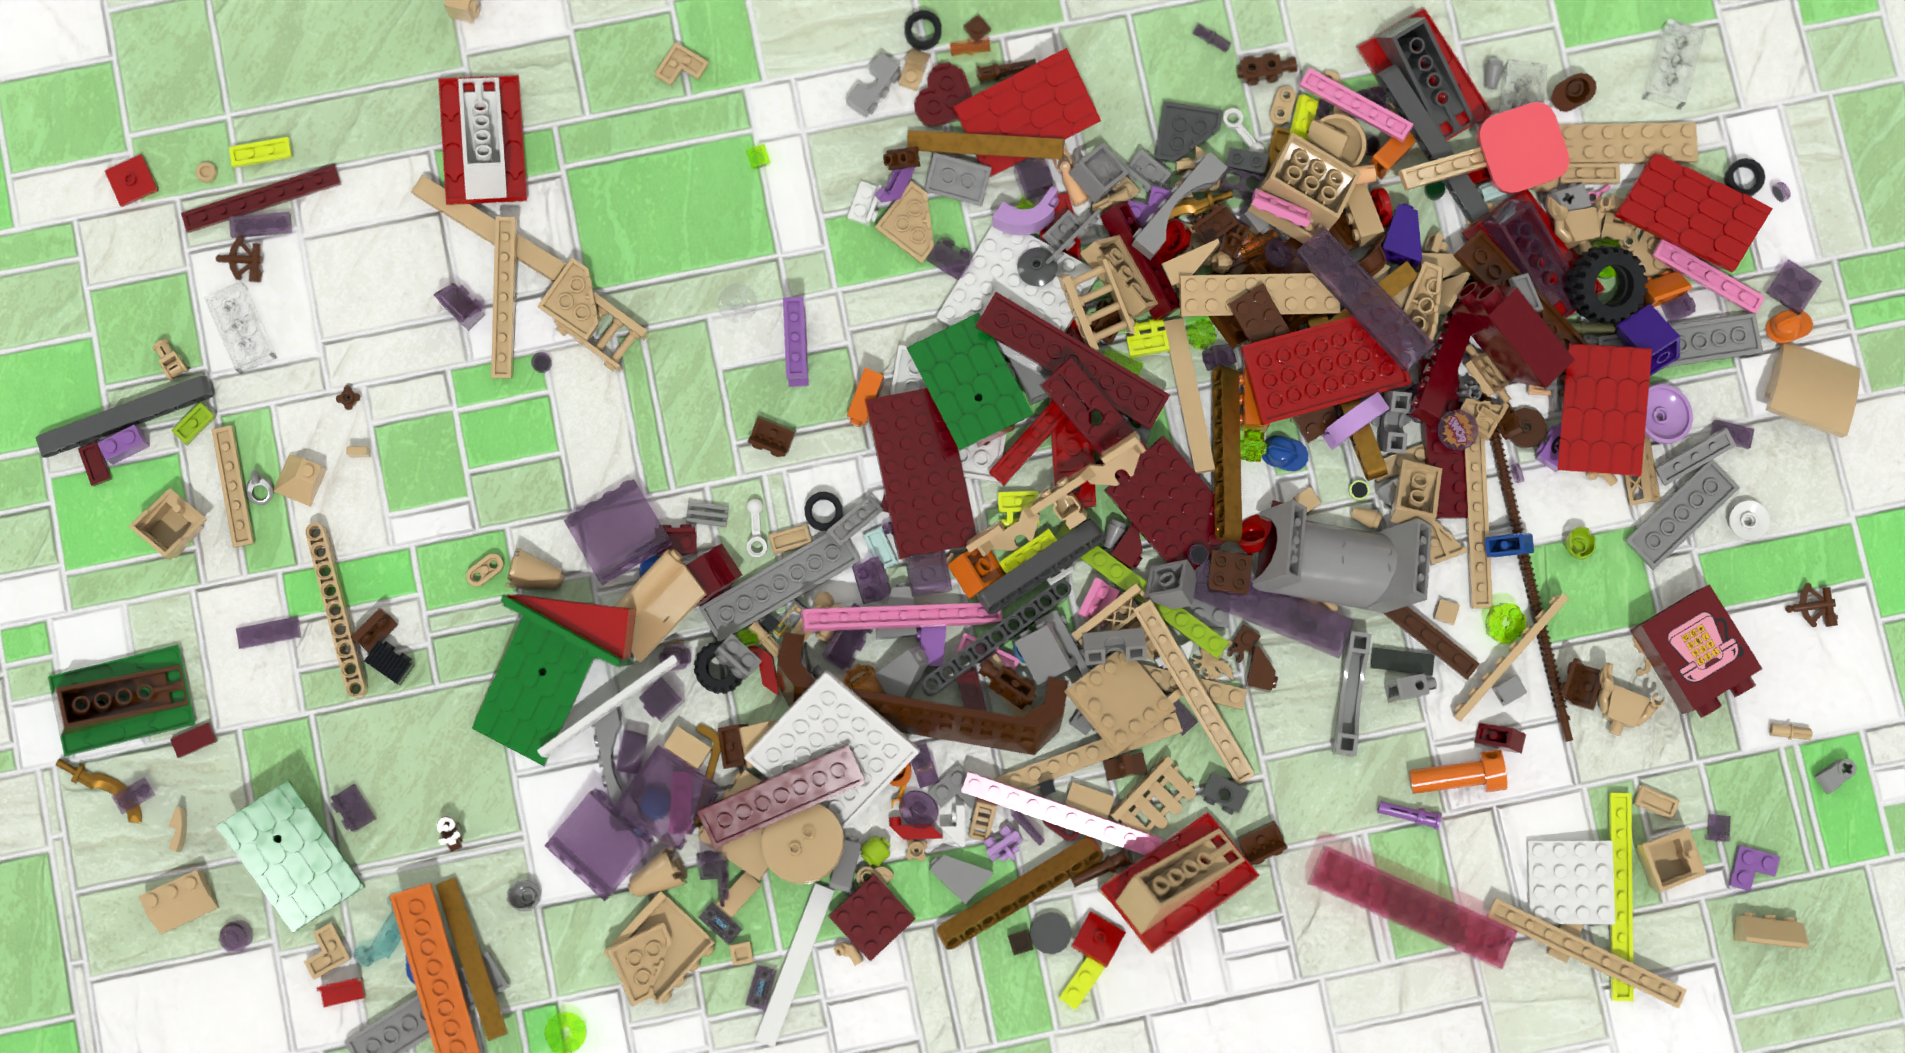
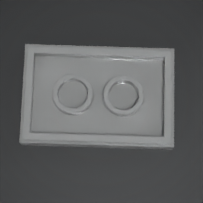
M934 152L924 191L982 206L992 167Z

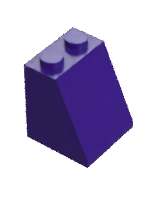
M1398 204L1392 213L1391 223L1386 229V237L1381 243V247L1386 255V261L1399 266L1407 261L1415 270L1422 260L1418 210L1413 209L1414 207L1409 204Z
M1651 304L1638 309L1630 318L1624 321L1621 320L1617 324V336L1624 346L1652 348L1650 376L1680 358V335Z

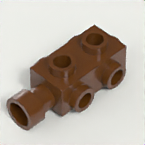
M1266 53L1262 55L1263 57H1244L1243 60H1240V67H1236L1237 78H1242V84L1247 83V86H1255L1262 80H1267V83L1279 81L1278 78L1282 77L1283 72H1297V60L1295 56L1281 60L1280 54ZM1274 63L1275 67L1270 68L1268 64ZM1254 66L1255 70L1251 71L1248 67Z
M988 659L984 662L978 673L992 679L988 686L990 689L1021 710H1023L1026 704L1031 705L1037 697L1034 693L1037 688L1033 686L1031 680L1027 678L1022 679L1011 667L1002 665L998 669Z

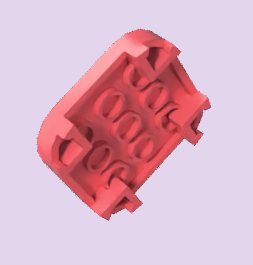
M1529 103L1493 115L1483 121L1476 135V141L1480 144L1491 177V185L1507 195L1553 181L1561 177L1568 169L1570 162L1569 154L1556 115L1544 103Z

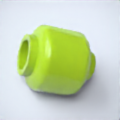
M872 836L861 846L862 852L860 855L869 866H879L890 857L891 853L888 848L891 845L884 837Z

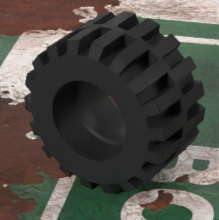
M722 641L711 642L708 646L702 647L701 652L697 653V658L694 660V673L698 682L706 690L716 694H726L729 691L736 690L735 688L740 686L743 680L742 678H737L732 672L728 677L721 680L715 679L710 675L708 671L709 663L717 656L714 652L723 643Z

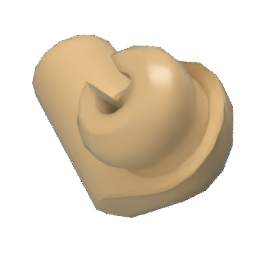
M1586 473L1590 480H1596L1597 477H1601L1610 486L1615 485L1618 481L1613 474Z
M842 942L838 943L834 948L837 956L850 957L854 966L863 962L862 957L853 944Z

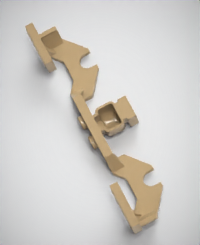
M1135 431L1101 454L1103 465L1088 464L1072 476L1060 479L1052 489L1049 487L1043 490L1038 498L1022 508L1019 520L1005 529L1004 523L1000 519L969 539L966 544L967 550L972 552L978 549L983 557L992 549L1017 551L1019 547L1015 542V537L1024 535L1029 542L1033 540L1040 518L1039 512L1052 503L1054 504V512L1060 520H1066L1065 524L1070 530L1086 520L1087 511L1084 507H1081L1077 497L1070 491L1086 481H1089L1090 484L1117 486L1120 483L1116 479L1115 473L1120 469L1125 470L1130 477L1133 476L1140 453L1146 452V449L1140 442L1139 434Z

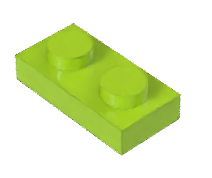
M200 402L171 431L188 446L216 416Z

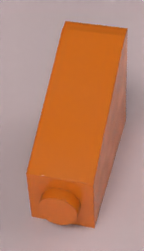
M1409 133L1403 143L1392 137L1372 157L1368 165L1375 164L1376 174L1380 180L1414 146L1416 142L1414 136Z
M868 368L864 369L847 413V419L850 420V424L861 427V425L866 427L869 418L865 400L879 397L884 385V375Z

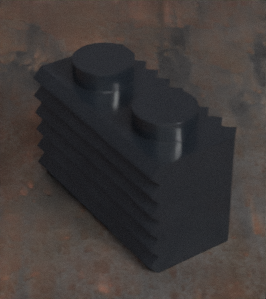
M378 641L364 662L401 686L415 666L410 663L412 658L403 652L401 655L397 654L394 651L396 647L385 641L383 644Z

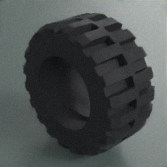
M1611 246L1592 247L1588 249V252H1582L1579 255V260L1575 259L1572 266L1574 267L1567 274L1570 277L1569 281H1566V287L1569 288V292L1566 294L1568 299H1572V302H1570L1571 307L1576 309L1577 314L1594 322L1616 324L1621 320L1624 321L1630 318L1629 314H1635L1638 311L1637 306L1643 304L1644 299L1642 298L1644 294H1647L1648 289L1645 288V283H1648V277L1644 276V272H1646L1644 265H1639L1641 260L1637 256H1633L1631 251ZM1611 266L1618 276V288L1614 297L1603 304L1597 298L1595 282L1599 273L1604 268Z

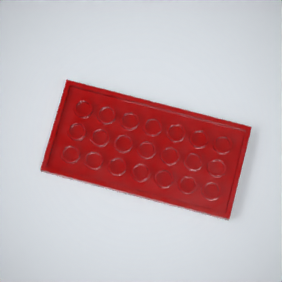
M1391 306L1240 346L1261 425L1412 384Z

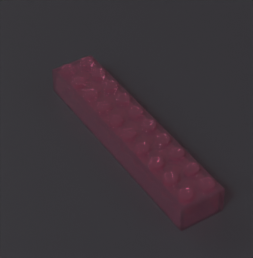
M1328 846L1322 847L1307 885L1496 969H1503L1518 932L1513 928Z

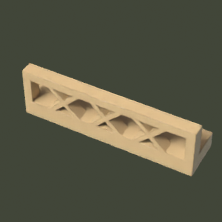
M1646 434L1642 475L1638 477L1637 481L1631 475H1625L1630 506L1661 501L1657 474L1654 469L1655 463L1651 440ZM1637 487L1643 490V499L1635 500L1634 492Z
M1136 583L1073 632V637L1083 646L1082 633L1094 632L1092 630L1098 627L1097 632H1100L1101 623L1104 621L1113 622L1111 631L1120 630L1137 617L1135 613L1131 615L1132 609L1135 608L1132 607L1133 598L1140 594L1147 601L1144 591ZM1120 608L1129 609L1128 618L1124 621L1116 620L1117 611ZM1120 622V624L1115 627V623Z

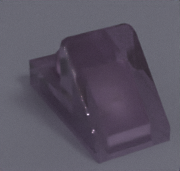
M926 743L918 745L920 752L910 761L920 789L939 782Z

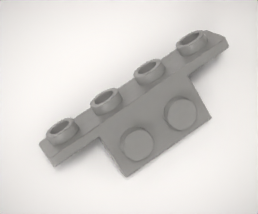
M1143 148L1139 150L1130 163L1117 152H1113L1116 158L1130 172L1128 176L1134 181H1140L1143 184L1142 187L1149 193H1151L1153 185L1163 187L1173 174L1172 171Z
M1098 208L1083 224L1069 210L1065 212L1042 236L1056 250L1045 263L1048 265L1052 260L1056 263L1064 255L1062 251L1064 249L1068 251L1076 243L1074 239L1076 237L1080 239L1087 232L1085 227L1087 225L1092 227L1099 220L1096 216L1101 210Z

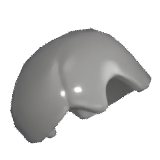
M529 880L517 881L507 891L509 905L521 912L534 909L541 897L538 886Z

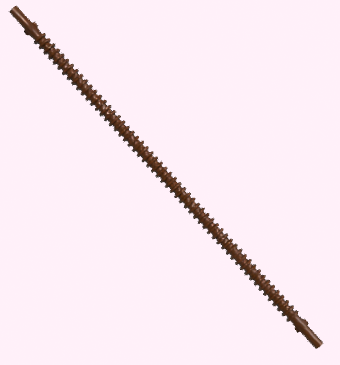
M1481 394L1482 400L1480 402L1493 400L1486 394ZM1497 426L1490 442H1493L1491 447L1494 448L1493 453L1496 454L1494 459H1497V462L1495 464L1498 465L1497 470L1500 471L1498 476H1501V479L1499 481L1503 483L1501 485L1504 488L1502 493H1505L1504 499H1507L1505 504H1508L1506 509L1510 512L1508 513V516H1511L1509 521H1512L1510 526L1514 528L1512 533H1523L1524 528H1521L1523 523L1520 522L1521 516H1518L1520 511H1517L1519 506L1515 504L1517 499H1514L1516 494H1513L1515 489L1511 487L1513 485L1510 482L1512 477H1509L1510 471L1507 470L1509 466L1506 465L1508 461L1504 459L1506 457V454H1503L1505 449L1502 448L1504 444L1500 442L1502 437H1499L1501 432H1498L1499 426ZM1520 554L1521 558L1519 561H1522L1520 566L1523 567L1521 572L1525 573L1523 578H1526V581L1524 583L1527 584L1526 589L1529 590L1527 595H1530V598L1528 600L1532 602L1530 607H1533L1531 612H1534L1533 618H1535L1544 608L1540 606L1542 602H1539L1541 597L1538 596L1539 590H1536L1538 585H1535L1537 580L1533 578L1535 573H1532L1534 568H1531L1533 563L1529 561L1531 556ZM1545 625L1537 634L1540 636L1538 641H1541L1539 646L1543 648L1541 650L1544 653L1542 658H1545L1544 664H1547L1545 669L1548 670V673L1546 675L1550 676V679H1548V681H1551L1549 687L1553 688L1551 693H1554L1552 698L1555 699L1554 704L1557 705L1555 710H1558V723L1561 722L1565 742L1573 741L1569 720L1571 719L1566 712L1567 706L1564 705L1566 700H1563L1560 685L1562 683L1559 682L1560 677L1557 676L1559 671H1556L1558 666L1554 664L1556 662V659H1553L1555 654H1552L1553 648L1550 647L1552 642H1549L1551 637L1547 635L1549 633L1546 630L1548 625Z

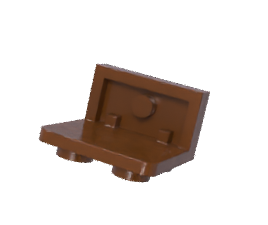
M1220 549L1212 550L1208 558V564L1210 565L1208 588L1214 591L1247 595L1250 586L1253 556L1246 555L1245 553H1231Z
M1574 658L1567 668V681H1564L1561 686L1563 698L1570 705L1594 711L1601 689L1599 682L1601 670L1585 666L1580 659Z

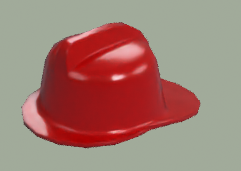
M1174 219L1167 224L1166 241L1155 254L1160 264L1173 259L1176 253H1182L1189 247L1192 232L1186 229L1178 219Z
M1260 515L1250 516L1243 521L1242 537L1239 542H1236L1250 556L1265 548L1267 536L1273 525L1272 521H1266L1260 518Z

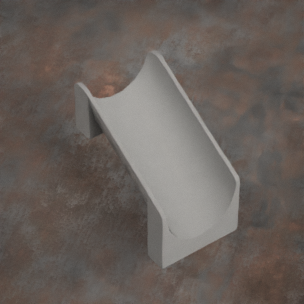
M1294 500L1260 512V518L1274 523L1278 539L1270 564L1253 581L1254 588L1264 592L1380 613H1387L1427 600L1432 525L1416 518L1376 533L1308 521L1306 520L1307 507Z

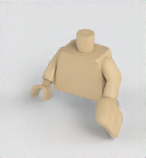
M1548 196L1546 201L1547 211L1554 219L1555 235L1565 243L1567 248L1579 247L1581 253L1584 251L1588 252V249L1592 248L1591 244L1600 238L1606 214L1604 209L1610 207V198L1605 197L1602 204L1603 198L1598 197L1595 200L1596 205L1599 207L1598 209L1591 207L1568 211L1565 205L1558 204L1551 196Z
M1607 662L1599 673V682L1602 689L1598 696V701L1603 718L1612 722L1609 733L1620 736L1623 727L1634 728L1647 721L1658 707L1664 705L1665 697L1661 701H1656L1655 699L1658 696L1656 692L1652 696V702H1650V698L1614 685L1612 676L1613 664Z

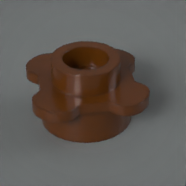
M346 386L343 392L336 396V401L342 403L346 410H351L360 401V395L354 393L351 387Z

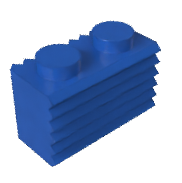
M1516 533L1486 537V556L1503 557L1534 553L1533 535L1531 533Z

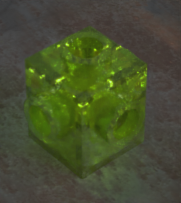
M1197 320L1195 325L1191 324L1187 336L1190 337L1188 343L1195 349L1207 350L1209 344L1213 345L1217 334L1214 331L1216 327L1212 326V323L1207 320ZM1199 331H1200V332H1203V333H1206V335H1205V336L1200 335Z
M1244 429L1243 438L1240 439L1241 460L1261 462L1262 455H1266L1267 451L1265 431Z

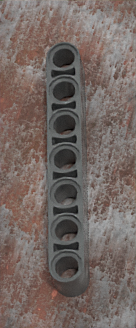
M1094 520L1084 522L983 589L978 594L977 599L989 615L999 612L1100 545L1105 539L1104 533Z

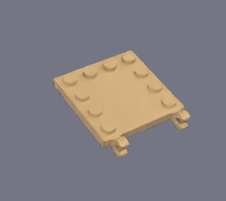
M1120 651L1113 653L1106 659V664L1097 665L1064 691L1116 756L1175 711L1176 707L1173 704L1183 696V693L1178 688L1169 697H1166L1138 661L1126 662L1124 653Z

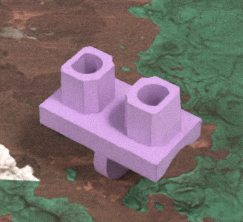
M1007 825L1000 831L1004 838L1002 841L997 843L993 837L984 841L987 849L986 853L992 862L998 858L1003 862L1008 858L1012 862L1016 860L1014 854L1019 851L1017 845L1023 842L1017 830L1014 832Z

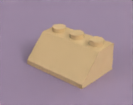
M203 870L190 872L139 896L147 917L160 934L219 908Z
M1743 912V916H1736L1734 941L1809 948L1804 923L1797 922V918L1784 917V921L1776 920L1774 915H1763V918H1756V913Z

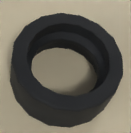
M919 10L913 12L905 22V37L913 48L928 50L939 43L942 25L940 19L934 13L928 10ZM919 20L930 21L935 28L933 37L926 41L917 40L912 34L913 24Z
M1739 159L1725 172L1724 183L1726 186L1742 194L1745 193L1753 196L1761 190L1765 183V171L1760 163L1754 159ZM1745 167L1754 173L1756 183L1752 188L1742 189L1735 183L1733 176L1738 168Z
M829 492L813 494L807 500L804 507L805 518L808 524L819 531H827L843 516V507L839 498ZM820 500H828L835 506L836 514L828 523L817 522L812 516L813 505Z

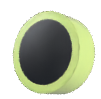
M1356 480L1350 485L1348 491L1353 500L1362 501L1369 495L1370 488L1365 481Z

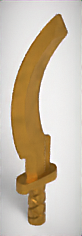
M1231 190L1212 197V192L1209 191L1206 193V198L1199 201L1196 198L1183 199L1174 207L1168 221L1179 215L1188 213L1197 215L1207 211L1215 204L1232 198L1233 193Z
M61 758L58 759L56 766L73 775L71 782L75 784L80 782L90 789L98 788L111 793L125 807L129 822L139 824L142 822L139 802L126 785L105 774H90L84 770L85 765L79 763V768H76Z

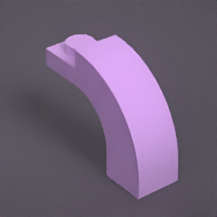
M1051 186L1041 202L1031 209H1017L1002 202L993 215V227L1012 235H1029L1044 229L1054 220L1055 208L1059 203L1058 189Z
M1377 392L1331 424L1321 436L1329 447L1334 450L1353 434L1384 414L1390 407L1379 392Z

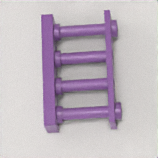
M783 298L786 379H788L789 387L809 386L804 298Z

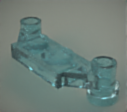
M390 896L387 898V904L392 909V912L369 948L359 946L353 953L354 959L359 964L370 966L373 962L384 957L389 959L402 939Z

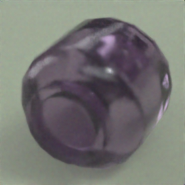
M682 643L666 645L663 648V652L659 655L660 663L672 655L678 658L680 664L670 671L686 669L688 664L691 663L690 649L686 648Z

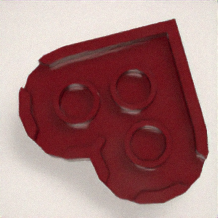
M949 62L940 63L929 73L927 79L928 87L920 92L914 102L915 114L918 120L926 127L942 126L959 121L953 106L972 97L963 70L955 65H951Z

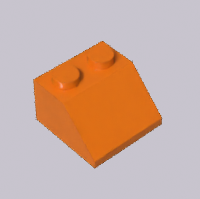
M1670 270L1666 271L1654 280L1652 277H1649L1648 283H1645V288H1648L1647 294H1644L1642 298L1644 299L1643 308L1649 304L1654 308L1682 298L1693 288L1679 271L1671 273Z
M978 549L972 552L967 551L948 564L949 569L968 599L978 595L983 589L1006 575L992 551L984 557Z

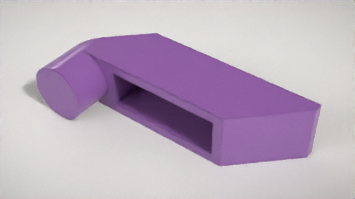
M916 167L894 170L886 188H880L876 192L875 197L880 202L901 199Z

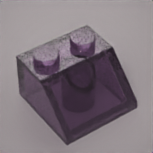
M452 283L436 292L433 296L459 323L470 331L486 315L482 310L484 306L476 298L474 300L469 298L470 292L464 286L460 285L458 287L455 283Z

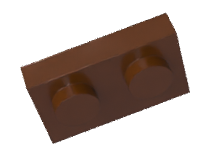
M1217 203L1209 209L1211 213L1205 217L1202 214L1193 221L1194 225L1191 226V229L1195 230L1204 244L1220 238L1239 224V221L1226 203L1222 205Z
M758 416L747 442L756 449L770 451L773 456L785 457L790 450L796 430Z
M1274 820L1237 837L1243 854L1251 865L1261 864L1265 859L1280 855L1284 850L1288 849Z

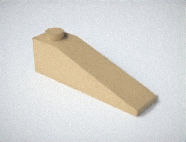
M1424 261L1396 325L1400 340L1426 350L1430 349L1437 333L1444 268Z

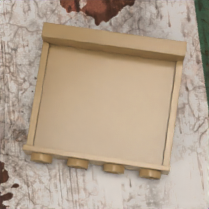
M746 770L743 773L739 772L733 780L736 784L731 790L727 789L721 799L762 781ZM702 825L699 829V840L757 880L761 881L769 869L761 848L762 834L765 827L715 849L704 826Z
M660 891L608 947L610 948L661 921L664 922L672 942L666 952L663 967L653 988L652 998L656 1001V1004H660L661 1001L665 1004L673 995L671 993L675 986L680 988L687 980L685 978L686 974L689 971L693 973L701 965L699 960L704 955L708 957L716 949L713 946L716 941L663 891ZM605 950L603 953L610 958L607 950Z

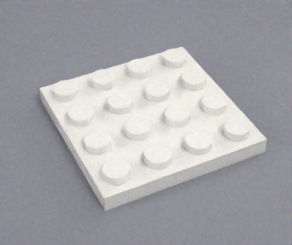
M1528 841L1530 915L1549 924H1615L1612 841Z

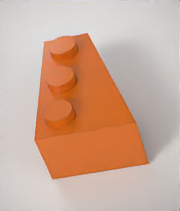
M1244 368L1242 374H1239V386H1242V394L1239 393L1241 431L1265 432L1270 423L1265 425L1260 423L1247 371Z

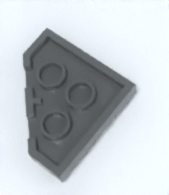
M1164 101L1155 159L1176 163L1194 150L1195 146L1201 145L1220 131L1223 110Z

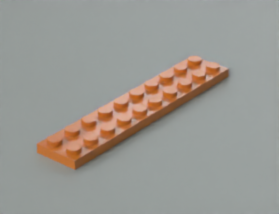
M431 882L390 894L389 896L435 1053H481Z

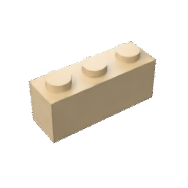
M1366 183L1355 185L1344 208L1347 212L1348 225L1351 224L1353 228V239L1358 241L1361 248L1375 244L1384 235V229Z

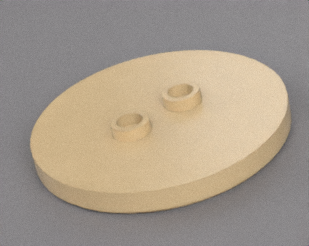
M816 804L765 826L761 840L762 854L771 871L782 880L794 884L813 883L826 877L839 863L844 850L843 829L838 819L829 809Z

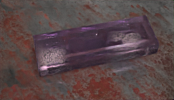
M290 212L229 217L231 238L292 233Z
M298 617L236 628L239 649L301 638Z

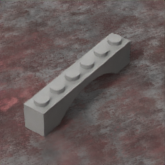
M1210 152L1205 157L1202 155L1194 165L1197 167L1194 171L1189 170L1184 175L1182 185L1179 186L1177 184L1172 189L1170 199H1164L1157 207L1159 212L1156 215L1152 213L1145 221L1147 226L1144 229L1139 228L1133 235L1135 240L1132 246L1149 260L1153 258L1166 241L1167 223L1174 207L1188 195L1202 189L1212 188L1228 167Z
M1055 610L1034 621L1035 626L1045 620L1047 623L1055 621L1056 624L1053 626V629L1068 657L1074 656L1078 662L1075 667L1078 669L1081 678L1093 669L1091 666L1087 667L1085 665L1083 650H1078L1075 643L1077 640L1073 637V632H1068L1066 629L1067 621L1063 614L1059 615ZM1089 723V725H1090V727L1092 728V730L1095 731V729L1093 728V726Z
M1351 631L1347 635L1332 752L1334 755L1355 757L1357 754L1361 696L1372 636L1369 633Z
M617 707L594 723L592 727L596 729L597 735L593 736L596 747H599L601 754L597 756L600 768L603 767L605 774L602 776L603 787H607L609 794L606 796V803L608 808L611 807L613 814L610 816L611 827L619 832L642 827L639 807L624 793L614 771V745L622 727L619 708Z

